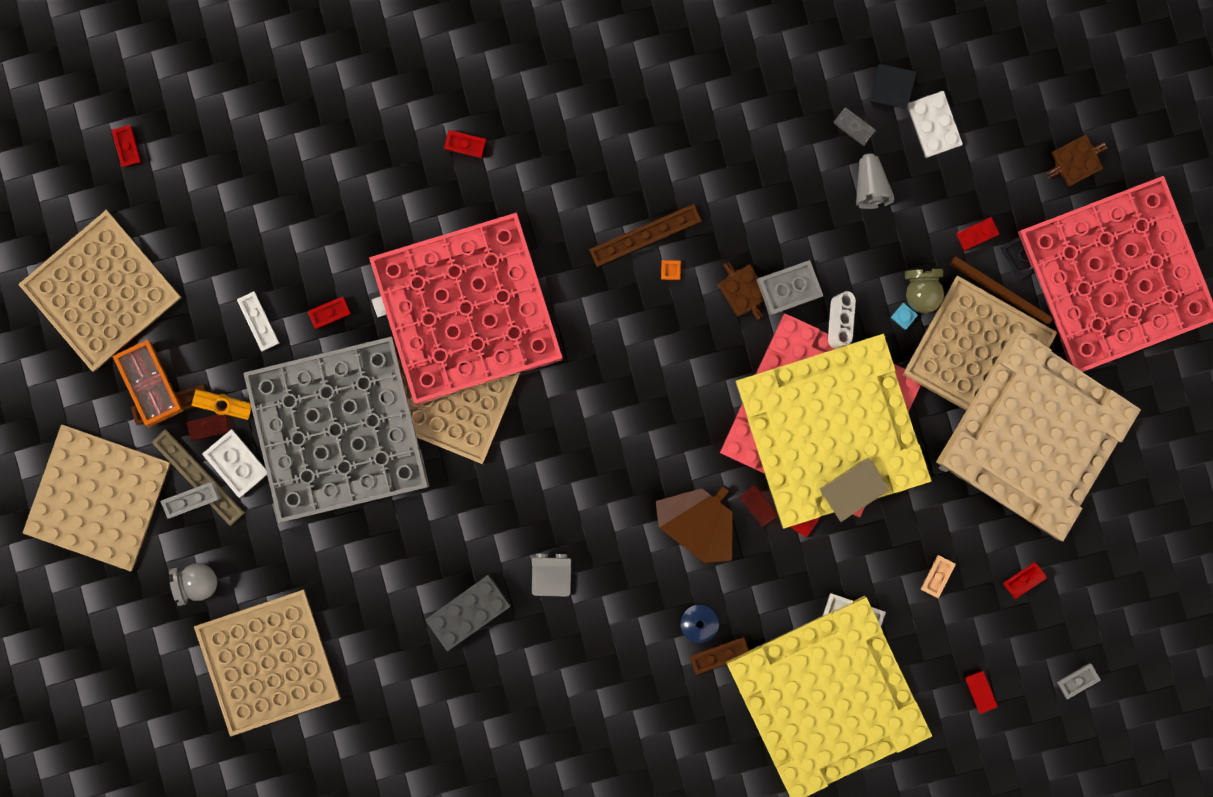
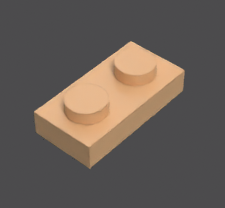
M937 555L921 590L939 598L956 564Z

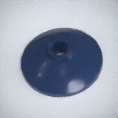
M694 605L683 613L680 625L684 636L688 640L695 643H705L716 635L719 628V620L716 613L710 607ZM698 621H702L704 623L702 628H698L696 626V623Z

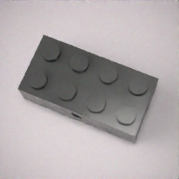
M487 575L429 616L425 621L446 651H449L508 609L511 604L492 577Z

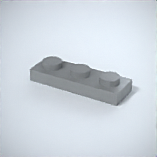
M211 481L161 501V504L169 519L217 501L221 497L215 482Z

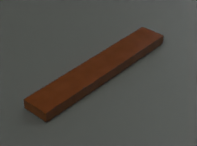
M692 204L589 249L596 267H599L700 223L702 220L695 204Z
M955 256L949 264L1042 324L1047 325L1052 321L1053 318L958 257Z

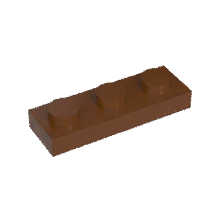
M744 637L695 653L689 657L697 675L727 664V661L748 652Z

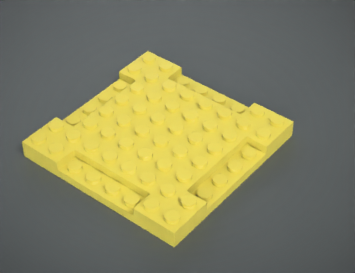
M884 334L735 381L783 529L833 513L834 511L819 489L867 457L870 458L889 488V491L880 497L931 482L895 374L896 370Z
M866 596L726 662L790 797H807L828 787V784L894 752H901L932 737Z

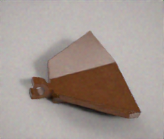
M722 486L714 497L701 488L656 501L658 525L662 531L704 563L732 561V511L720 503L729 492L726 488Z

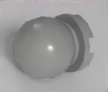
M194 563L185 567L183 571L179 567L169 570V575H173L174 580L170 582L174 600H179L177 602L178 606L187 604V599L193 601L205 600L216 590L217 577L212 568L205 564Z

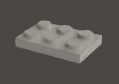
M810 260L757 279L769 315L823 296Z

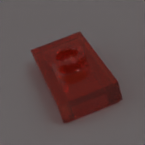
M225 414L187 422L191 441L229 432Z
M755 485L739 496L762 527L778 516Z

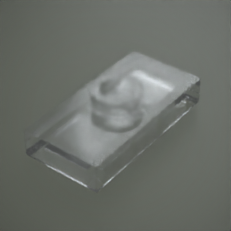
M846 107L834 121L836 126L863 146L875 132L874 128Z

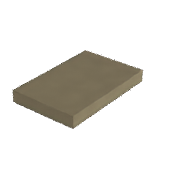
M867 457L819 490L839 521L842 522L888 492L889 488L870 458Z

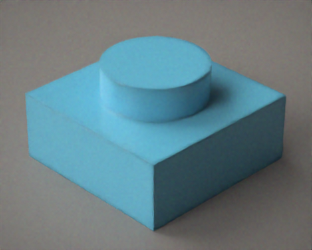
M902 303L891 316V319L906 330L918 315Z

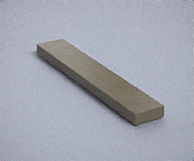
M167 429L152 441L153 445L194 488L211 481L215 482L221 499L209 504L230 526L245 513Z

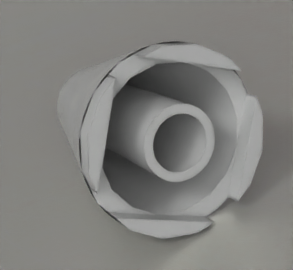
M874 154L863 155V158L859 161L856 205H859L861 209L879 208L878 204L884 203V206L893 203L895 200L894 194L879 158L874 156Z

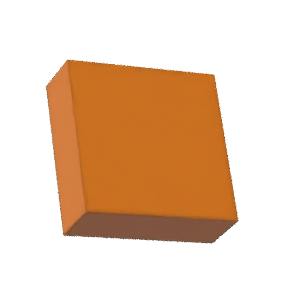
M662 260L661 280H680L681 261Z

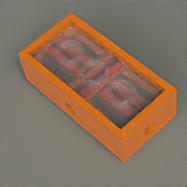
M149 340L113 356L145 426L151 427L183 412V408Z

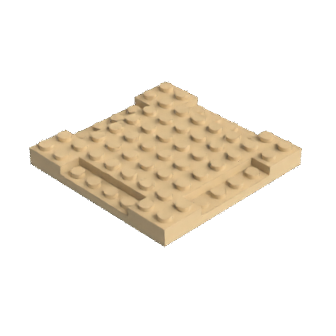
M1015 329L936 462L1055 539L1064 541L1083 509L1080 505L1118 442L1122 443L1141 409L1114 391L1105 388L1051 352V349L1024 331Z

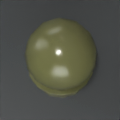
M923 269L905 272V280H910L911 282L907 287L906 298L913 310L927 314L935 311L942 304L944 291L938 280L943 277V269H932V271H925V273H923Z

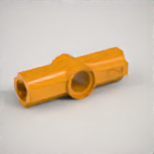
M199 389L195 390L191 405L215 411L219 415L226 414L248 420L251 411L250 402L230 398L225 394L218 395ZM220 400L225 401L227 407L219 408L217 402Z

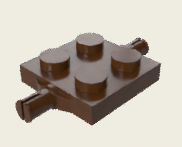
M1083 135L1052 151L1051 154L1055 160L1056 167L1046 172L1049 175L1048 178L1051 179L1060 174L1067 186H1071L1102 170L1103 167L1098 159V154L1107 150L1106 144L1103 142L1094 147L1087 135Z
M730 261L725 263L723 266L729 275L725 280L718 283L717 286L735 315L738 317L745 312L752 311L757 320L764 317L758 308L764 299L757 283L758 276L749 264L743 269L735 271Z

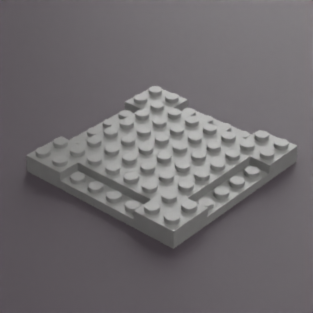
M394 337L244 373L278 523L430 487L422 452L418 445Z

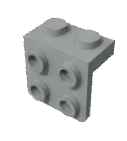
M536 554V557H532V594L535 596H569L571 558H567V554H556V557H548V554Z

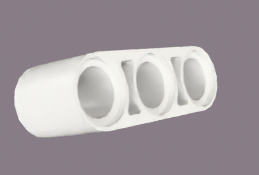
M845 291L831 300L828 343L834 349L850 344L853 339L856 301L854 295L849 291Z

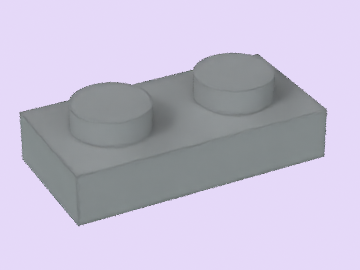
M1089 663L1057 681V684L1065 698L1069 699L1101 680L1092 664Z

